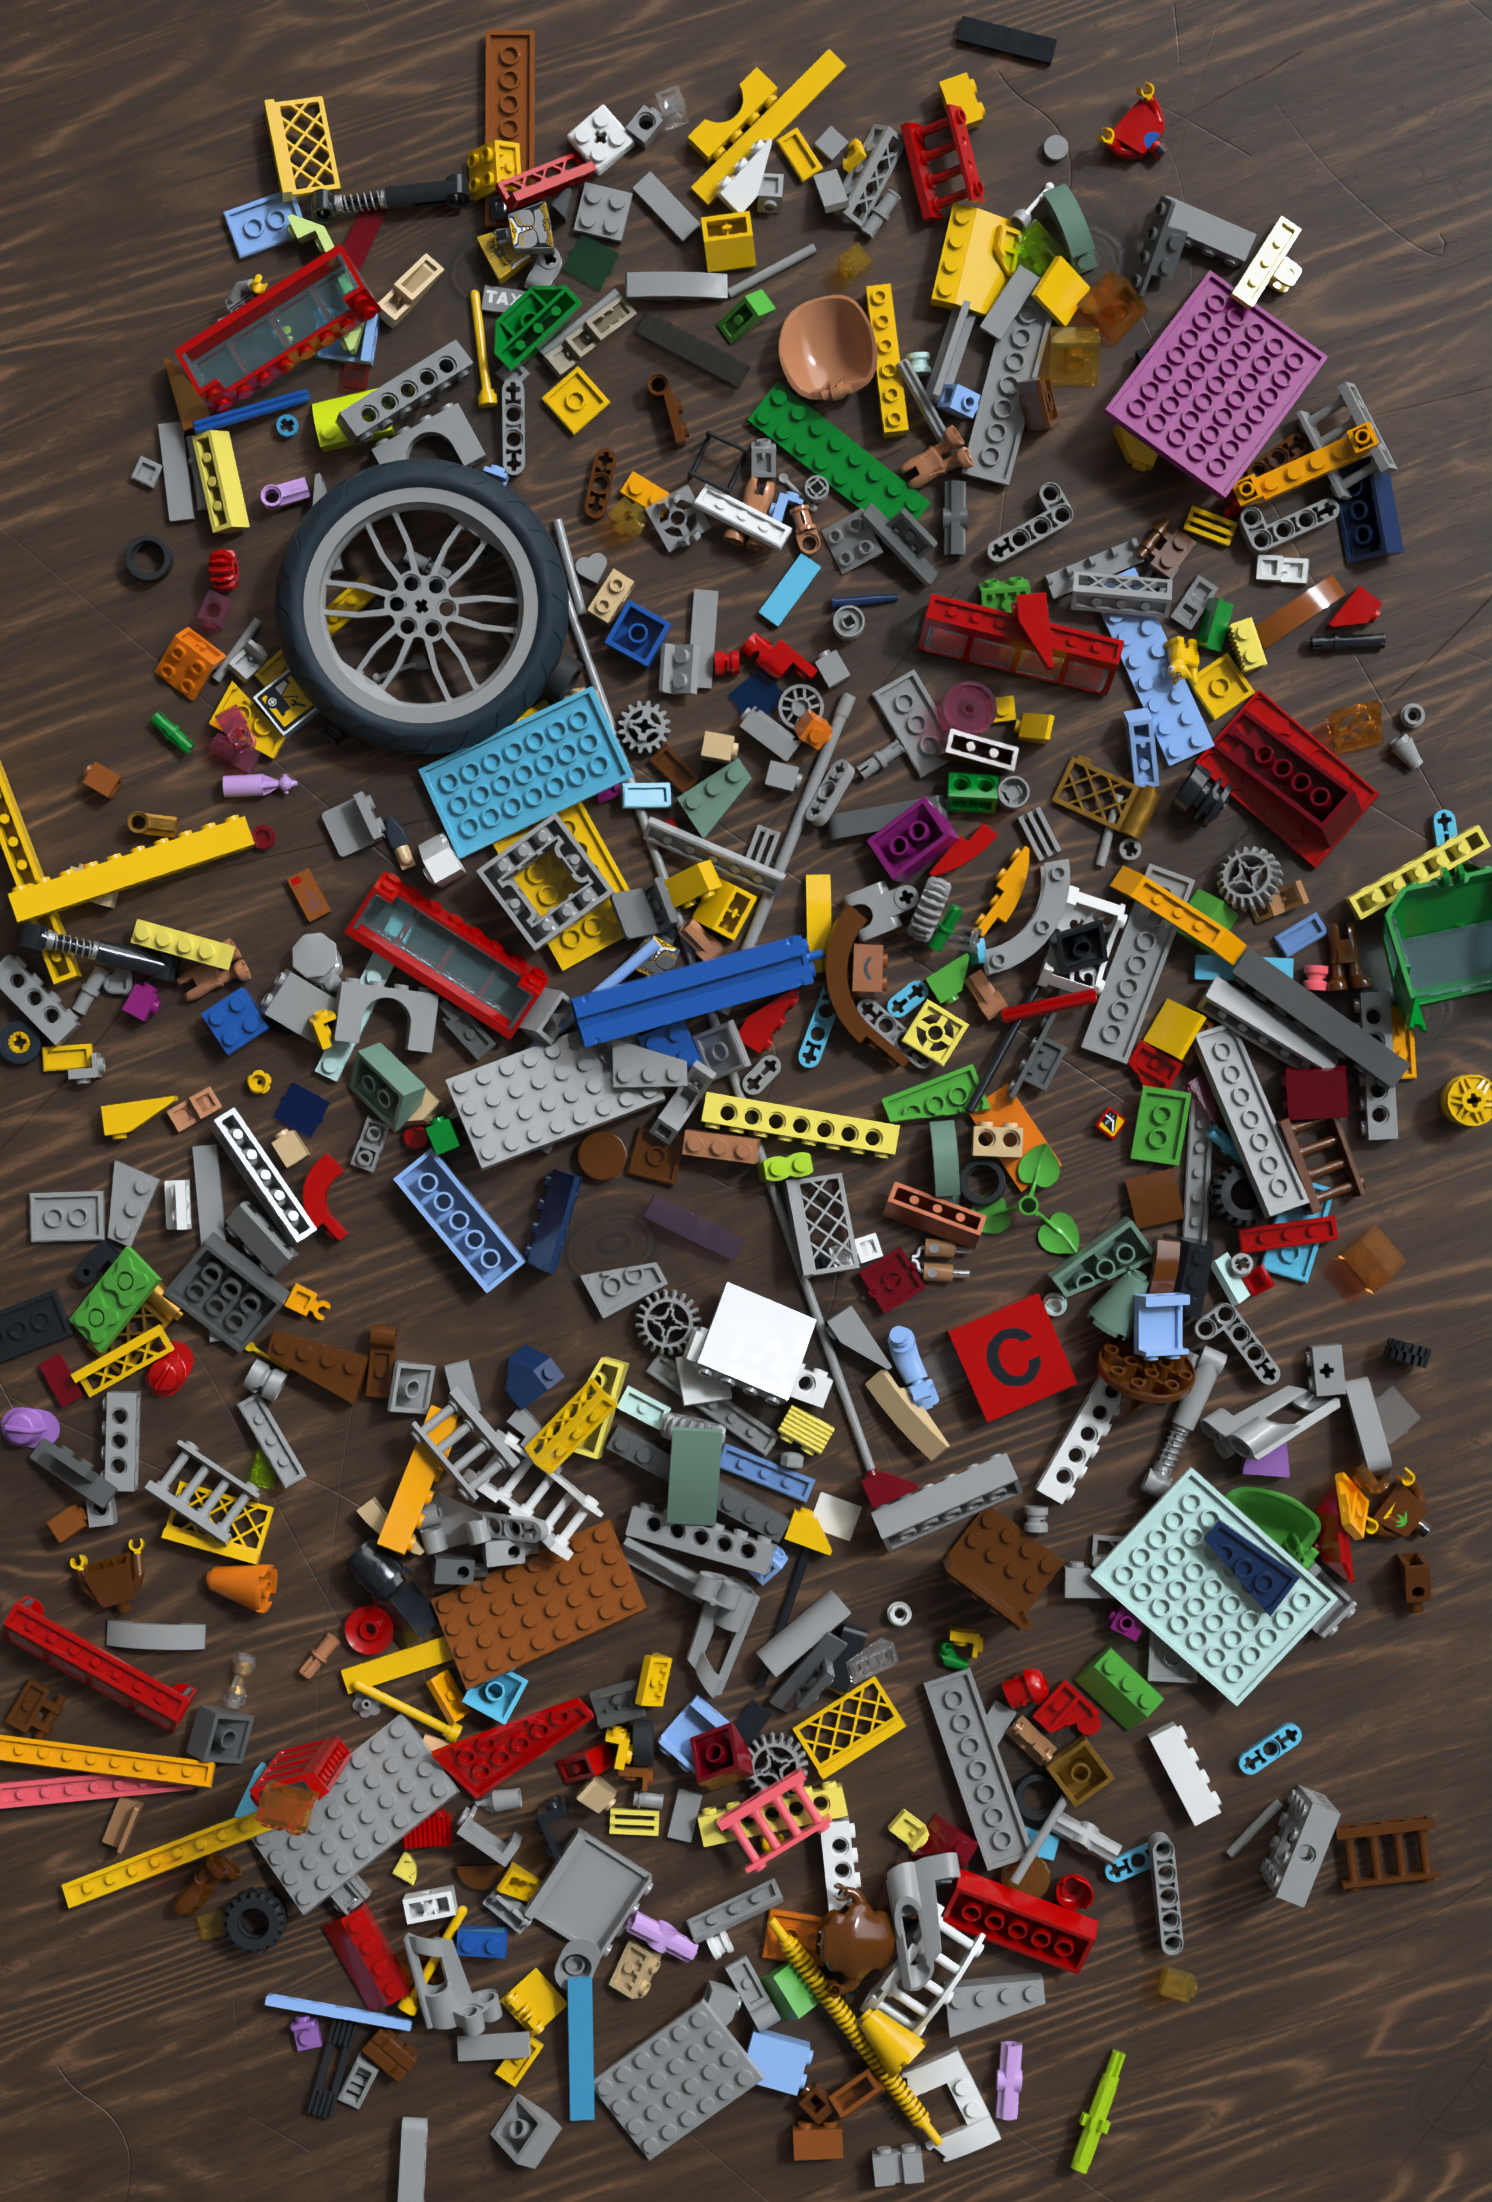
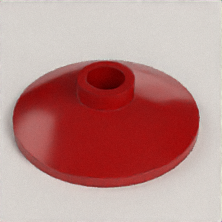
M362 1606L350 1614L345 1624V1635L350 1646L357 1652L366 1655L382 1652L391 1643L394 1634L391 1618L384 1610L376 1606ZM372 1624L375 1627V1632H369L367 1626Z

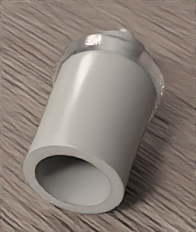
M520 1788L491 1789L482 1796L481 1801H476L475 1804L476 1806H482L486 1812L492 1814L522 1808Z

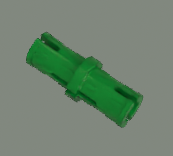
M161 711L157 712L150 719L149 723L165 736L164 739L167 742L174 744L184 756L188 755L196 746L195 743L180 731L181 728L170 722Z

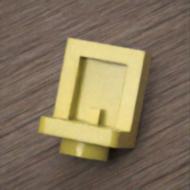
M904 1808L888 1825L889 1831L907 1843L912 1852L923 1847L928 1840L929 1832L926 1825Z

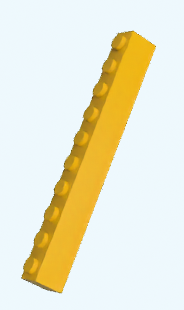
M0 760V843L16 886L26 885L28 888L36 885L35 881L45 878ZM58 912L30 921V923L46 926L49 931H55L58 935L63 933L67 936ZM45 948L41 951L53 984L62 985L82 977L74 953L68 955L66 951L62 953L61 950L55 951L53 948L52 950Z
M233 815L225 818V823L223 824L209 823L203 825L201 831L192 833V830L184 831L178 834L177 839L171 841L168 838L157 840L154 842L155 846L145 849V846H139L131 849V854L121 856V853L107 857V862L98 864L97 861L83 865V870L74 872V869H69L59 873L60 877L52 880L50 877L41 878L35 881L36 885L28 888L26 885L14 887L11 889L12 893H9L8 897L17 922L20 925L24 921L29 922L253 848L254 841L245 816L239 818V815Z

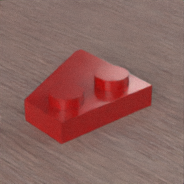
M1142 1040L1139 1041L1128 1060V1063L1143 1085L1165 1089L1170 1088L1183 1066L1182 1063Z
M1064 1680L1032 1717L1052 1733L1096 1716L1100 1711L1068 1681Z

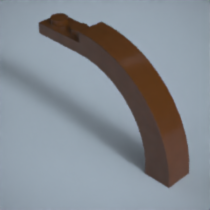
M845 904L831 925L824 947L825 958L822 961V976L828 1002L840 1025L856 1042L861 1043L866 1037L865 1043L875 1051L878 1049L886 1054L884 1059L894 1067L897 1064L904 1067L910 1059L864 1020L852 1000L847 979L848 958L852 944L860 929L867 922V919L852 906Z

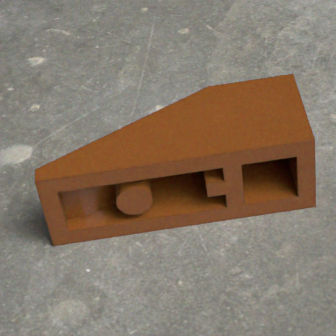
M164 359L183 430L187 435L194 434L192 426L194 421L216 414L200 398L193 385L169 359Z

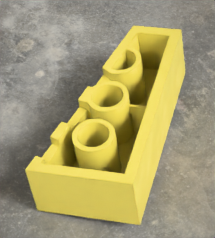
M607 1356L601 1357L588 1381L591 1378L595 1379L604 1392L618 1403L629 1363ZM595 1389L588 1394L587 1400L594 1396L596 1393ZM578 1407L571 1411L570 1418L577 1413ZM616 1408L574 1451L575 1453L594 1459H599L603 1456Z

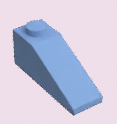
M1148 708L1124 711L1125 733L1133 782L1135 785L1145 788V785L1159 786L1153 718Z

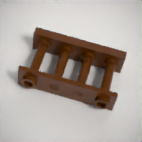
M1289 1118L1276 1121L1310 1201L1302 1206L1305 1215L1321 1212L1320 1205L1322 1202L1350 1191L1353 1197L1366 1195L1364 1179L1358 1174L1339 1121L1340 1118L1305 1119L1294 1124L1290 1122ZM1326 1122L1331 1136L1302 1147L1298 1145L1295 1137L1298 1132ZM1333 1145L1335 1146L1339 1159L1311 1170L1306 1167L1304 1162L1306 1155ZM1341 1168L1343 1169L1347 1180L1346 1183L1319 1193L1314 1190L1313 1179Z
M1430 1814L1337 1825L1333 1835L1337 1840H1341L1344 1843L1348 1878L1339 1879L1341 1887L1349 1892L1362 1890L1361 1887L1415 1880H1420L1421 1883H1430L1435 1881L1434 1878H1441V1872L1436 1867L1431 1868L1428 1850L1427 1833L1429 1829H1435L1434 1818ZM1414 1831L1417 1834L1421 1869L1406 1871L1402 1836H1404V1832ZM1389 1834L1393 1839L1396 1872L1382 1874L1378 1839L1380 1835ZM1365 1837L1369 1845L1372 1875L1358 1877L1353 1842L1356 1841L1355 1838Z

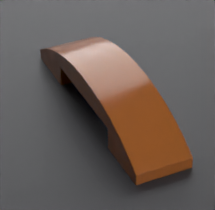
M1333 574L1255 626L1264 650L1346 595Z

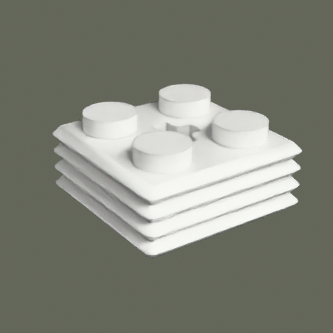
M601 105L567 135L569 143L587 163L593 161L597 168L595 171L597 175L604 173L635 146L634 138L605 105ZM598 136H600V137L605 136V141H606V143H604V144H603L602 142L596 143V142H597V138H596V137H598Z

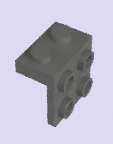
M663 877L654 878L643 888L618 892L610 896L611 905L626 940L665 933L679 922L677 911L672 904L669 890L664 883Z

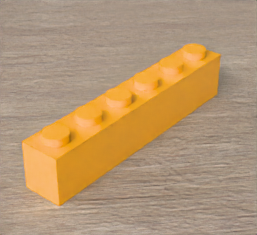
M431 1405L424 1424L442 1409ZM451 1414L427 1434L436 1446L460 1427L461 1423L457 1422L459 1415ZM416 1442L377 1542V1546L404 1556L406 1551H412L416 1538L412 1537L415 1528H421L425 1515L421 1513L424 1504L429 1506L434 1492L430 1490L433 1481L438 1483L443 1472V1468L439 1467L440 1463L423 1443L418 1444ZM452 1446L443 1453L447 1459Z

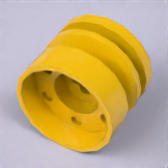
M1460 1075L1452 1078L1444 1085L1440 1094V1107L1443 1114L1450 1122L1460 1126H1479L1487 1123L1492 1118V1082L1480 1075ZM1471 1096L1476 1097V1102L1473 1104L1467 1103V1099L1471 1098Z

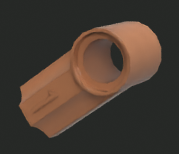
M692 917L685 921L677 931L702 960L721 956L727 950Z
M981 969L964 980L965 985L976 999L977 1006L988 1021L999 1015L1001 1009L1009 1007L1003 996L997 989H994Z

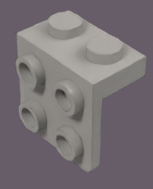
M363 791L354 794L353 799L322 814V819L334 845L342 857H346L386 838L383 833L386 831V827L381 817L376 818L373 809L376 808L371 795L366 796Z

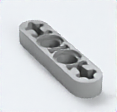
M515 378L505 381L502 387L503 467L506 473L512 476L520 475L525 469V390L522 382ZM512 383H516V387L520 388V392H516V401L521 400V405L515 403L506 405V400L511 401V393L506 392V389L510 388ZM511 408H517L521 413L520 419L516 422H511L507 419V411ZM517 433L520 435L521 442L518 446L512 447L508 445L507 437L509 434ZM506 450H522L521 455L516 453L517 462H521V466L517 467L516 471H512L511 467L507 466V462L512 461V454L507 455Z
M863 999L858 1003L857 1010L864 1020L909 1058L913 1065L921 1069L932 1065L933 1060L928 1057L929 1062L927 1064L925 1062L919 1064L917 1062L919 1057L915 1053L910 1057L907 1052L911 1051L912 1047L902 1049L898 1046L897 1040L899 1036L906 1034L908 1029L872 999ZM871 1003L873 1005L872 1011L876 1015L879 1010L883 1013V1015L877 1018L874 1025L870 1022L873 1019L870 1014L865 1016L862 1014V1004L868 1005ZM885 1018L893 1023V1028L888 1033H884L879 1029V1022Z
M477 1511L486 1517L491 1538L536 1543L546 1539L548 1536V1526L542 1519ZM493 1520H496L499 1523V1532L494 1530L492 1525ZM513 1522H516L518 1524L520 1529L519 1534H516L513 1531ZM534 1527L535 1530H538V1533L536 1531L528 1532V1529Z

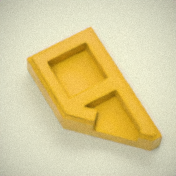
M998 225L993 250L1006 275L1012 277L1016 270L1022 231L1005 225Z

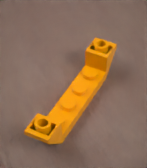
M1370 421L1346 431L1347 437L1259 477L1251 474L1238 480L1233 490L1240 506L1244 507L1267 502L1358 461L1379 445Z
M1124 865L1110 884V887L1129 899L1133 898L1213 950V954L1234 966L1247 946L1216 921L1148 877Z

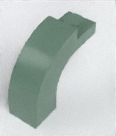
M1062 184L1043 192L1048 215L1053 219L1061 234L1070 266L1078 274L1098 267L1094 254L1095 247L1089 228L1071 190L1066 184Z
M954 1120L930 1122L934 1196L960 1206L959 1162Z

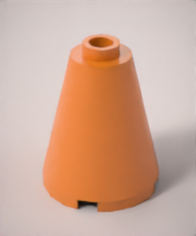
M270 1564L215 1566L212 1571L208 1572L206 1584L209 1585L210 1591L257 1613L264 1614L272 1605V1601H268L270 1594L276 1593L277 1569H274V1565Z

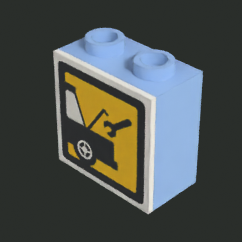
M289 669L253 697L286 738H289L320 713L304 695Z

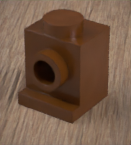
M817 2081L813 2085L807 2083L804 2089L800 2090L799 2094L801 2097L798 2104L820 2125L835 2110V2107L828 2098L830 2094ZM817 2095L821 2100L816 2102L812 2097Z

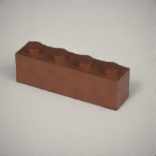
M896 1181L883 1212L885 1217L973 1250L976 1248L987 1218L986 1215Z

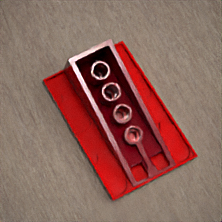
M1260 689L1213 741L1215 746L1206 749L1195 762V765L1199 763L1212 772L1210 779L1214 782L1219 777L1222 778L1223 781L1220 784L1222 789L1227 783L1233 785L1230 796L1314 869L1321 864L1323 859L1327 857L1371 804L1380 796L1374 788Z

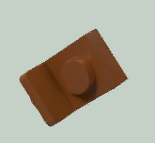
M630 1762V1764H625L624 1770H618V1776H623L624 1780L635 1781L638 1780V1777H643L642 1792H647L648 1785H653V1770H649V1767H634L633 1762Z

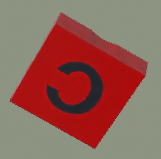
M1038 1292L1004 1305L993 1313L976 1317L947 1330L987 1423L1078 1384Z

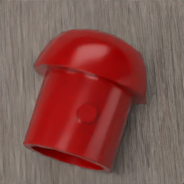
M1036 1668L1023 1669V1674L1016 1675L1002 1683L1005 1696L1013 1710L1022 1706L1025 1707L1034 1701L1038 1705L1046 1699L1049 1693V1686L1044 1674Z

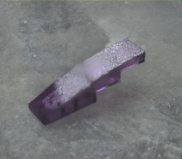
M653 1194L643 1214L644 1217L732 1261L735 1260L745 1240Z

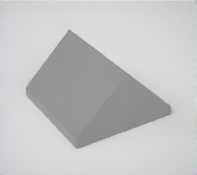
M397 1360L394 1366L387 1411L428 1414L436 1366Z

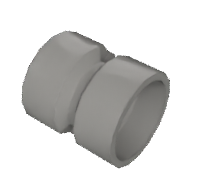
M852 605L843 606L836 611L833 617L832 629L840 640L851 642L861 636L865 625L862 611Z
M1018 776L1005 778L998 786L997 803L1006 810L1014 811L1021 808L1027 802L1030 794L1027 782Z
M256 1359L244 1381L243 1388L253 1393L260 1391L261 1397L275 1402L286 1382L288 1374L277 1368L270 1370L269 1364Z

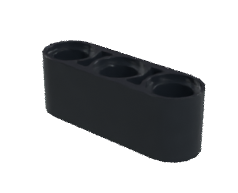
M847 1621L844 1622L839 1638L847 1642L848 1646L833 1662L835 1678L833 1683L825 1688L826 1690L843 1696L846 1695L868 1634L867 1628Z

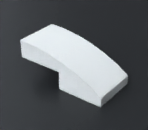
M1258 555L1256 580L1307 585L1309 559Z
M876 1233L854 1239L859 1264L883 1256ZM835 1245L826 1248V1252L834 1257L840 1247ZM842 1249L836 1260L843 1265L853 1264L851 1255Z

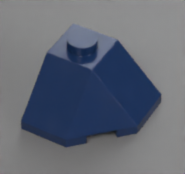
M524 1345L507 1359L506 1369H508L507 1382H505V1393L520 1412L565 1376L551 1357L528 1345Z

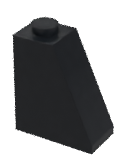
M391 561L400 575L411 571V569ZM387 569L380 588L393 592L398 587V582L389 569ZM408 578L405 582V588L408 591L416 590L419 584L416 578ZM438 580L432 581L429 586L430 591L435 594L440 593L443 589V583ZM377 595L372 607L375 610L384 609L385 598ZM395 598L391 601V609L393 611H401L404 608V601L401 598ZM423 600L422 603L420 601L416 603L418 610H428L426 606L427 601Z

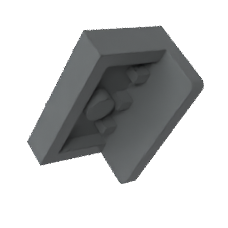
M637 1678L589 1692L599 1729L613 1727L616 1724L637 1720L640 1717L646 1716L645 1706L635 1703L638 1690Z

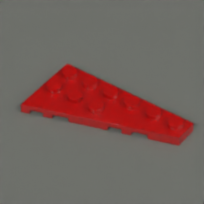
M578 1697L431 1751L432 1757L474 1798L478 1799L592 1720L594 1715Z

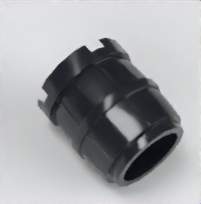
M372 1537L346 1560L344 1565L347 1567L345 1570L356 1582V1585L361 1587L378 1607L382 1604L379 1600L391 1597L407 1581L404 1576L406 1574L412 1576L413 1572L407 1566H403L393 1551L377 1546L378 1539L375 1540Z

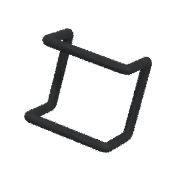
M707 431L706 439L691 471L687 473L688 479H698L730 495L747 458V448L711 431ZM711 437L743 452L728 488L695 473Z

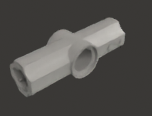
M1062 1812L1051 1832L1069 1841L1070 1846L1077 1852L1082 1854L1090 1853L1111 1866L1122 1848V1845L1099 1833V1829L1094 1824L1088 1821H1078Z

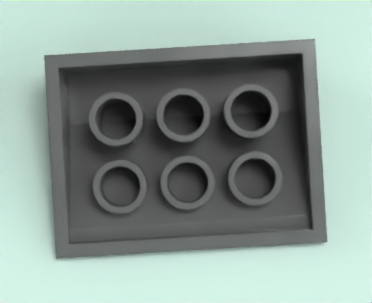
M215 1232L209 1235L163 1292L164 1295L239 1353L246 1348L283 1306L290 1291Z

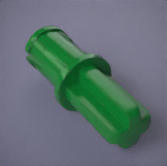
M951 904L941 922L937 923V929L927 944L933 950L941 952L950 934H954V927L963 913L959 906Z

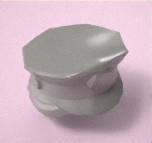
M323 933L303 935L292 948L293 967L303 975L307 982L320 987L322 991L326 993L336 992L339 982L342 981L339 975L343 971L342 958L336 948V943Z

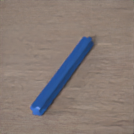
M302 389L199 419L192 423L195 434H201L209 430H215L310 401V395L307 389Z

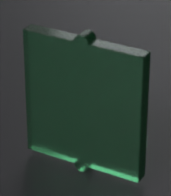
M581 234L574 249H570V256L563 270L601 290L608 275H612V268L620 254Z

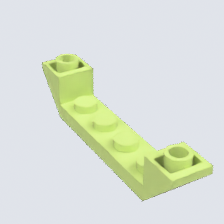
M292 214L287 216L290 221L287 228L292 239L297 238L300 244L319 237L315 239V242L321 253L327 252L334 247L323 225ZM347 273L338 278L339 283L335 285L341 298L354 291ZM366 321L357 326L352 332L346 333L339 338L344 351L349 349L352 355L357 354L365 333Z

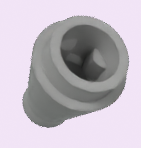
M1406 733L1400 734L1389 743L1392 747L1391 751L1411 770L1416 769L1423 763L1412 737Z

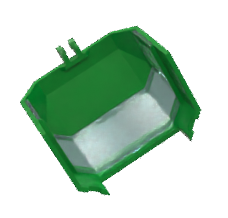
M1458 864L1455 867V875L1451 877L1447 867L1441 868L1440 877L1433 878L1429 882L1420 884L1413 882L1402 887L1386 912L1381 938L1395 1000L1404 1029L1412 1030L1418 1027L1420 1032H1427L1420 1010L1421 1006L1492 991L1491 866H1485L1478 871L1467 873L1464 871L1463 865ZM1466 921H1468V922H1467L1464 926H1462V927H1459V926L1456 925L1457 923H1461V922H1466Z

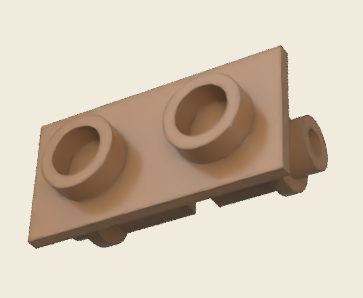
M1023 1715L1005 1732L1039 1766L1044 1762L1048 1763L1053 1757L1052 1754L1057 1750Z

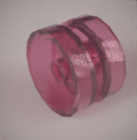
M975 681L960 682L953 686L938 703L936 712L938 724L943 732L951 728L979 736L995 720L997 712L996 699L990 689L982 683Z

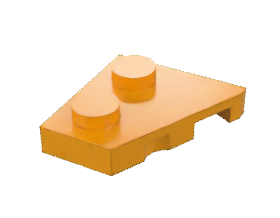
M1344 1472L1335 1474L1342 1526L1355 1541L1362 1539L1365 1533L1369 1500Z

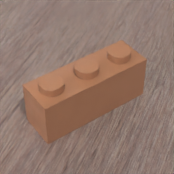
M689 1128L685 1130L682 1154L756 1164L759 1162L762 1138Z

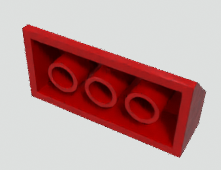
M365 1901L352 1911L350 1910L348 1915L343 1913L322 1925L370 2011L389 2006L411 1993L412 1988L408 1983L407 1976L397 1962L395 1953Z

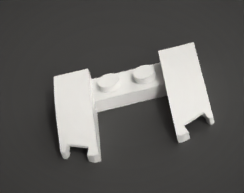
M957 2046L902 2072V2078H907V2085L916 2096L947 2083L966 2121L965 2124L940 2135L943 2142L936 2147L931 2140L925 2143L928 2150L931 2151L935 2148L944 2155V2162L972 2153L1001 2139L1000 2133Z

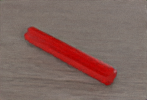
M1092 988L1001 1009V1017L1004 1023L1092 1004L1097 1002V994L1095 989Z

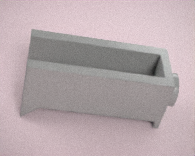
M754 706L752 710L748 707L740 717V720L743 721L740 727L783 760L789 761L803 741L794 740L795 736L763 711L759 710L757 712V706Z

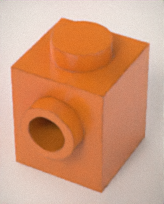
M809 709L805 711L794 727L799 739L820 750L822 745H826L832 736L831 732L833 731L827 720Z

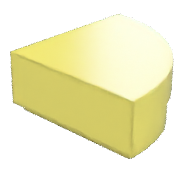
M404 1851L392 1874L414 1885L417 1877L416 1862L407 1851Z

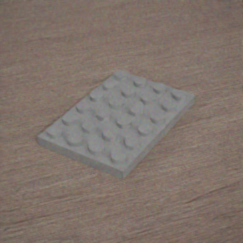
M703 1998L595 2076L594 2091L650 2161L762 2081L764 2075Z

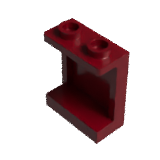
M1346 1063L1336 1064V1068L1292 1070V1067H1286L1285 1074H1281L1282 1089L1287 1090V1098H1283L1284 1113L1288 1112L1289 1120L1349 1117Z

